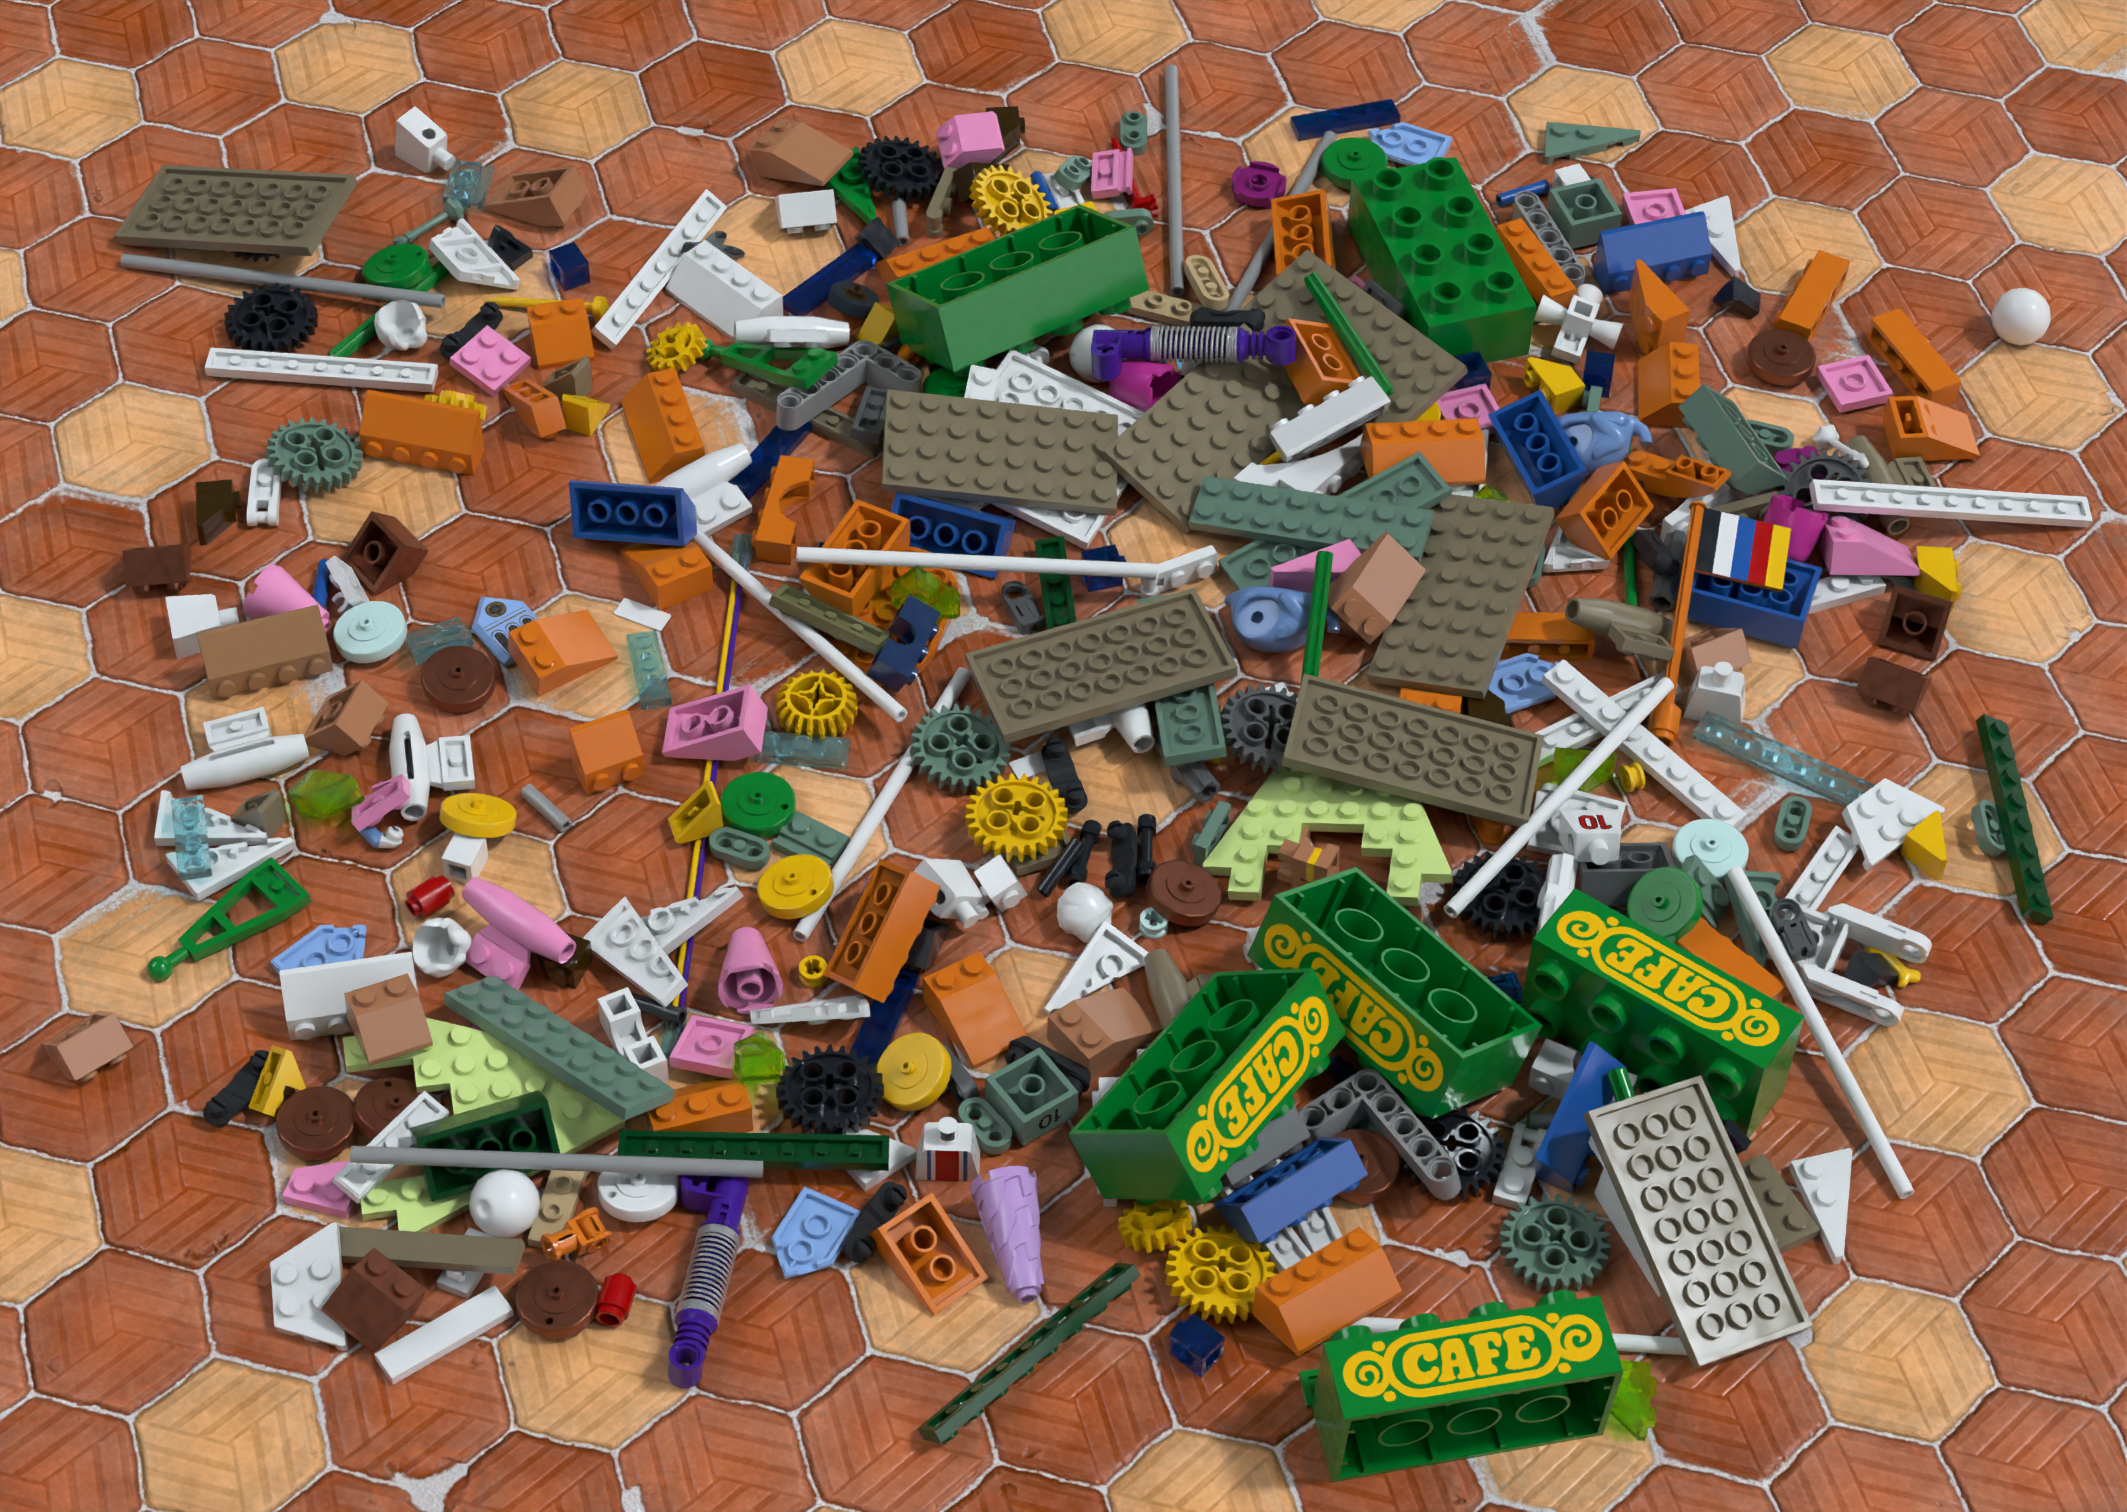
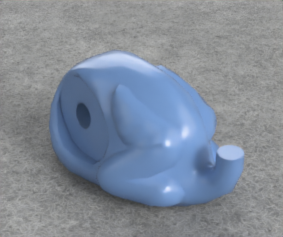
M1617 411L1579 412L1562 415L1557 418L1587 469V475H1592L1600 466L1622 461L1629 454L1633 436L1640 437L1642 447H1650L1653 444L1652 435L1648 427L1625 413Z
M1254 586L1226 595L1224 603L1230 606L1232 626L1238 638L1250 649L1269 653L1286 652L1306 644L1312 593L1277 587ZM1327 604V631L1339 633V616Z

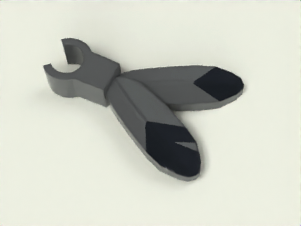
M723 231L713 232L705 239L732 259L742 258L745 255V252L737 247L723 245L727 237ZM702 241L685 242L680 253L688 252Z

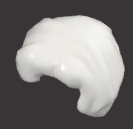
M406 300L392 301L375 314V330L379 340L386 347L407 351L409 348L422 347L428 339L425 326L426 317L416 303Z
M1076 882L1066 888L1063 895L1058 899L1056 916L1059 927L1066 933H1072L1077 936L1082 942L1088 943L1104 920L1111 924L1113 903L1098 887L1088 883Z
M437 917L432 920H426L417 928L413 937L414 964L426 975L436 978L445 977L453 973L466 960V952L471 945V936L450 918Z

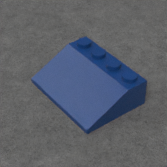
M1787 558L1781 592L1694 572L1687 619L1718 628H1742L1744 635L1798 649L1822 568Z

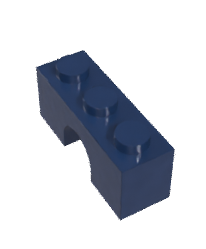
M909 594L898 608L887 630L897 636L903 645L888 638L876 653L866 675L897 693L905 684L910 686L919 671L915 668L917 662L920 664L929 651V648L925 646L927 641L931 642L939 630L940 626L936 622L941 613Z

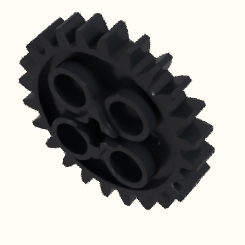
M884 136L883 142L875 138L874 144L867 142L866 147H862L857 163L859 165L857 171L861 173L860 179L867 180V187L875 186V193L883 191L885 198L893 195L895 201L903 197L908 203L910 198H913L916 202L920 201V197L929 200L930 195H934L945 169L942 165V158H936L937 152H928V145L920 147L918 140L910 143L908 137L904 141H900L898 136H895L894 140Z
M276 283L271 289H269L267 284H264L263 290H259L254 286L253 293L251 294L243 291V299L235 297V305H228L229 312L224 314L226 320L224 324L228 339L233 340L235 347L241 346L242 350L252 349V351L279 353L281 350H284L286 353H290V347L292 346L301 349L300 341L309 343L308 335H315L314 328L318 327V313L314 300H309L308 293L301 295L300 288L291 291L289 284L283 289H280L279 283Z
M1488 851L1485 852L1484 860L1475 855L1473 864L1465 861L1463 870L1458 869L1456 879L1453 881L1452 898L1492 857ZM1527 855L1522 856L1519 860L1515 859L1514 856L1463 909L1460 920L1466 921L1470 919L1469 929H1474L1477 926L1481 927L1480 935L1482 936L1487 931H1491L1492 938L1495 940L1499 933L1504 935L1506 941H1509L1510 935L1513 933L1519 939H1522L1523 931L1534 935L1535 927H1538L1541 908L1537 907V900L1540 890L1546 881L1547 870L1537 871V861L1527 864Z
M828 1044L825 1052H822L818 1046H815L814 1054L812 1055L803 1050L802 1060L792 1057L791 1066L784 1065L783 1075L778 1076V1086L776 1087L778 1109L783 1111L784 1120L791 1118L792 1128L802 1124V1134L808 1133L811 1129L815 1130V1134H821L822 1132L834 1134L837 1131L840 1134H846V1129L849 1128L858 1133V1123L869 1126V1116L877 1117L878 1107L883 1106L884 1084H882V1073H877V1064H869L868 1055L858 1059L857 1049L847 1054L845 1052V1045H842L838 1052L833 1051L831 1044Z
M1465 1105L1461 1108L1460 1112L1452 1110L1434 1119L1428 1116H1423L1422 1118L1414 1113L1433 1137H1437L1435 1138L1436 1141L1454 1161L1461 1182L1458 1196L1462 1202L1465 1201L1466 1193L1470 1192L1472 1196L1477 1198L1479 1188L1488 1192L1490 1182L1497 1183L1498 1175L1503 1170L1506 1150L1503 1149L1504 1138H1498L1499 1128H1490V1118L1480 1121V1111L1477 1110L1472 1115H1469ZM1400 1156L1403 1178L1411 1177V1187L1421 1184V1194L1424 1195L1430 1190Z

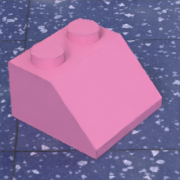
M993 111L954 115L936 131L944 169L947 166L957 170L970 162L991 163L1005 151L997 115Z

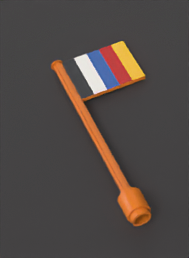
M1693 501L1689 504L1691 512L1670 646L1675 652L1671 660L1667 661L1665 677L1673 682L1674 688L1651 711L1647 729L1668 748L1673 746L1674 741L1678 738L1682 711L1676 706L1674 700L1694 572L1781 592L1783 589L1791 528L1708 509L1705 503L1701 501Z

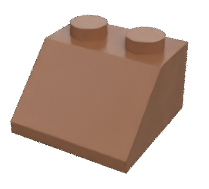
M1710 628L1685 638L1679 673L1684 680L1693 683L1702 666L1715 667L1716 663L1722 661L1731 664L1734 672H1742L1743 666L1752 663L1742 628Z
M363 680L327 696L304 734L306 744L343 756H347L355 751L361 752L371 742L370 735L373 729L377 728L384 720L385 716L383 713L389 703Z
M408 973L344 993L347 1020L369 1066L433 1046L419 995Z
M96 1011L41 1043L44 1051L68 1080L76 1081L79 1079L80 1082L87 1081L97 1075V1068L107 1062L109 1066L120 1062L127 1057L125 1052L133 1048L115 1013Z

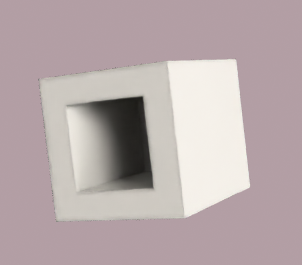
M455 832L441 857L444 876L447 879L465 884L472 878L479 877L489 858L486 838L470 837Z

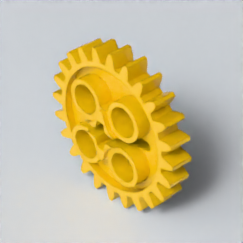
M993 165L988 169L984 168L972 181L973 184L969 188L972 191L969 198L975 200L971 206L979 209L976 216L984 217L983 225L990 224L992 226L991 232L995 233L998 230L1000 236L1043 220L1053 214V211L1047 209L1051 203L1043 200L1046 194L1037 191L1039 185L1030 184V177L1022 178L1020 170L1017 174H1014L1010 166L1006 171L1002 165H999L997 168Z
M1010 773L1009 780L1006 781L998 775L996 784L986 780V789L977 787L976 795H970L969 805H966L965 825L968 827V836L974 837L975 846L983 844V853L994 850V858L999 854H1006L1007 862H1010L1013 855L1017 856L1020 862H1023L1024 855L1027 854L1033 860H1036L1037 851L1047 855L1048 846L1056 848L1057 839L1063 840L1064 830H1067L1068 809L1065 808V799L1058 798L1059 790L1054 789L1050 791L1049 782L1039 785V777L1037 776L1032 781H1027L1025 773H1023L1020 780H1016L1013 773Z
M1207 1225L1206 1233H1202L1196 1227L1194 1228L1193 1236L1187 1234L1185 1239H1182L1181 1242L1177 1241V1245L1173 1246L1172 1250H1169L1164 1273L1167 1274L1165 1284L1172 1286L1171 1296H1180L1179 1306L1191 1305L1189 1314L1192 1315L1199 1310L1202 1312V1320L1204 1321L1209 1315H1214L1215 1322L1218 1324L1221 1321V1317L1226 1316L1230 1324L1234 1323L1235 1315L1246 1321L1248 1313L1251 1312L1253 1314L1255 1288L1276 1275L1273 1273L1275 1263L1268 1262L1269 1251L1260 1252L1262 1246L1260 1243L1251 1244L1238 1236V1232L1235 1229L1231 1234L1226 1233L1225 1225H1221L1219 1232H1214L1212 1226Z

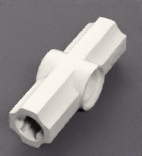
M1567 853L1553 854L1549 860L1546 881L1540 890L1537 900V907L1541 908L1537 933L1574 889L1578 862L1575 861L1573 855Z

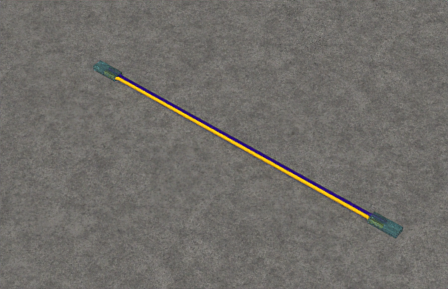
M734 534L731 557L746 571L750 572L753 547H751L752 535ZM733 578L716 694L729 691L743 587ZM706 760L703 784L710 780L715 787L719 760ZM708 837L695 840L687 899L696 897L700 900ZM694 935L682 943L679 950L677 969L687 984ZM687 987L672 1001V1005L687 1011L685 1022L681 1025L667 1020L664 1022L661 1050L667 1060H670L669 1057L687 1025L688 1008H685Z

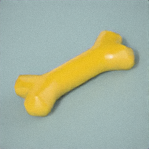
M1867 945L1866 953H1880L1899 975L1897 986L1899 988H1905L1908 983H1918L1920 981L1921 974L1919 971L1909 969L1896 956Z

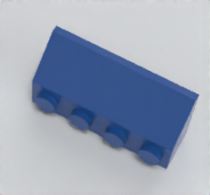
M1700 211L1600 231L1593 274L1605 295L1631 289L1635 261L1641 259L1663 283L1708 274L1712 251L1705 213Z
M1536 391L1488 414L1494 434L1533 504L1553 507V509L1566 504L1588 472L1542 391Z
M578 480L569 481L573 538L685 546L697 535L695 505L683 488Z
M898 492L895 494L891 510L894 514L910 519L909 546L931 553L1006 556L1010 548L1016 520L916 494ZM964 570L991 578H996L999 572Z
M1589 1041L1534 1158L1536 1179L1573 1194L1577 1185L1583 1186L1590 1169L1586 1167L1590 1156L1596 1157L1588 1143L1591 1133L1583 1115L1588 1111L1616 1102L1607 1074L1615 1068L1625 1067L1591 1041Z
M1322 1136L1219 1200L1214 1205L1245 1241L1264 1245L1275 1240L1278 1237L1277 1232L1286 1226L1290 1228L1303 1222L1306 1219L1304 1215L1311 1210H1320L1333 1202V1196L1340 1192L1347 1193L1358 1187L1360 1184L1359 1180L1367 1176L1368 1173L1350 1139Z

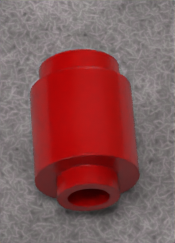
M432 876L406 893L407 900L405 905L411 915L425 919L449 904L450 899L455 896V892L445 876Z
M615 1273L604 1278L596 1304V1319L600 1323L610 1327H619L628 1318L637 1291V1286L631 1277L623 1273Z

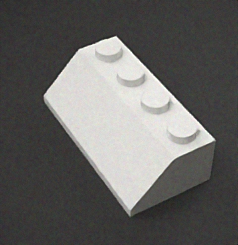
M706 240L683 255L665 287L669 295L732 341H734L735 321L765 316H783V297L780 293Z
M1361 376L1348 384L1349 389L1342 393L1335 390L1322 398L1324 400L1322 404L1316 407L1310 404L1297 412L1299 416L1291 421L1284 418L1272 425L1273 430L1269 433V438L1283 463L1297 461L1385 413L1391 401L1372 376L1367 379Z
M412 952L280 970L279 975L290 1041L308 1040L313 1037L342 1035L347 1032H353L347 1020L344 993L408 973L419 995Z

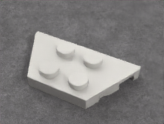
M464 219L458 220L455 228L448 227L442 234H438L431 239L428 249L458 281L513 290L519 288L521 280Z
M1578 487V488L1576 489V491H1575V492L1573 493V495L1571 496L1570 500H1571V499L1575 496V494L1581 489L1580 487ZM1559 526L1545 559L1543 572L1607 569L1610 560H1605L1570 543Z
M1884 778L1843 810L1842 816L1846 825L1851 830V838L1855 847H1861L1865 857L1862 864L1868 872L1901 847L1906 834L1933 811H1940L1942 815L1945 809L1943 806Z
M337 1222L270 1262L274 1327L278 1332L291 1336L300 1335L305 1340L315 1343L320 1341L336 1346L338 1350L346 1351L348 1350L347 1331L321 1311L322 1306L343 1280L340 1231Z

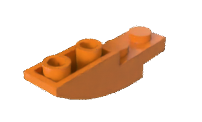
M1634 448L1623 459L1634 477L1644 482L1645 491L1669 497L1695 498L1715 493L1731 476V470L1684 455L1673 461Z

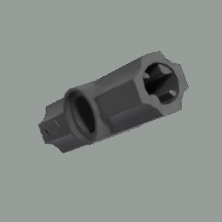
M1674 530L1671 533H1667L1664 539V544L1671 551L1672 557L1680 562V570L1674 576L1667 574L1659 576L1654 572V583L1649 604L1657 611L1666 612L1669 609H1674L1676 604L1687 538L1684 531Z
M1158 727L1154 733L1155 744L1153 747L1164 759ZM1201 761L1169 766L1172 779L1177 783L1183 784L1196 801H1201L1204 804L1213 800L1214 796L1219 793L1220 784Z

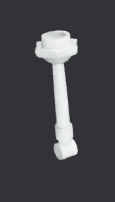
M1834 425L1819 427L1813 437L1818 450L1833 449L1834 447L1844 455L1848 453L1851 462L1858 460L1859 469H1865L1869 466L1864 453L1852 450L1838 441L1840 436Z

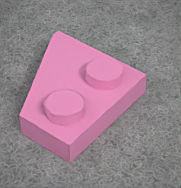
M403 774L393 777L386 782L382 781L374 784L372 787L373 793L364 796L359 790L352 794V824L359 832L367 826H375L382 820L385 814L393 809L398 810L408 802L410 798V782Z
M350 1160L295 1168L282 1194L283 1203L347 1219L355 1201L332 1183L334 1176Z

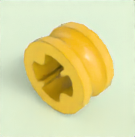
M1638 762L1631 763L1630 767L1627 765L1620 767L1619 777L1626 792H1633L1635 787L1639 790L1645 787V775Z
M816 955L807 956L802 959L799 964L800 982L809 988H818L824 985L828 977L823 975L827 967L826 961ZM813 969H817L819 973L816 974L814 971V975L808 974V970L813 972Z

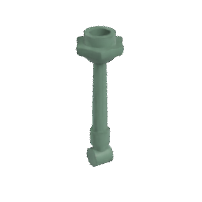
M448 198L444 203L443 213L416 229L406 232L403 236L393 238V244L412 243L417 237L447 218L458 222L465 213L462 204L457 199L452 200Z

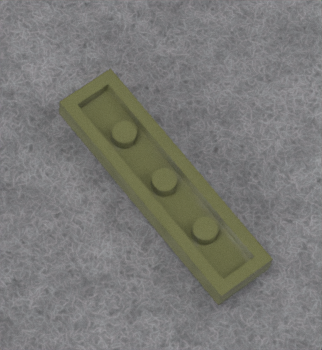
M787 584L782 585L771 595L769 606L778 609L784 615L793 616L805 622L809 627L818 628L829 633L837 640L846 641L858 647L862 652L876 655L885 641L890 638L891 633Z

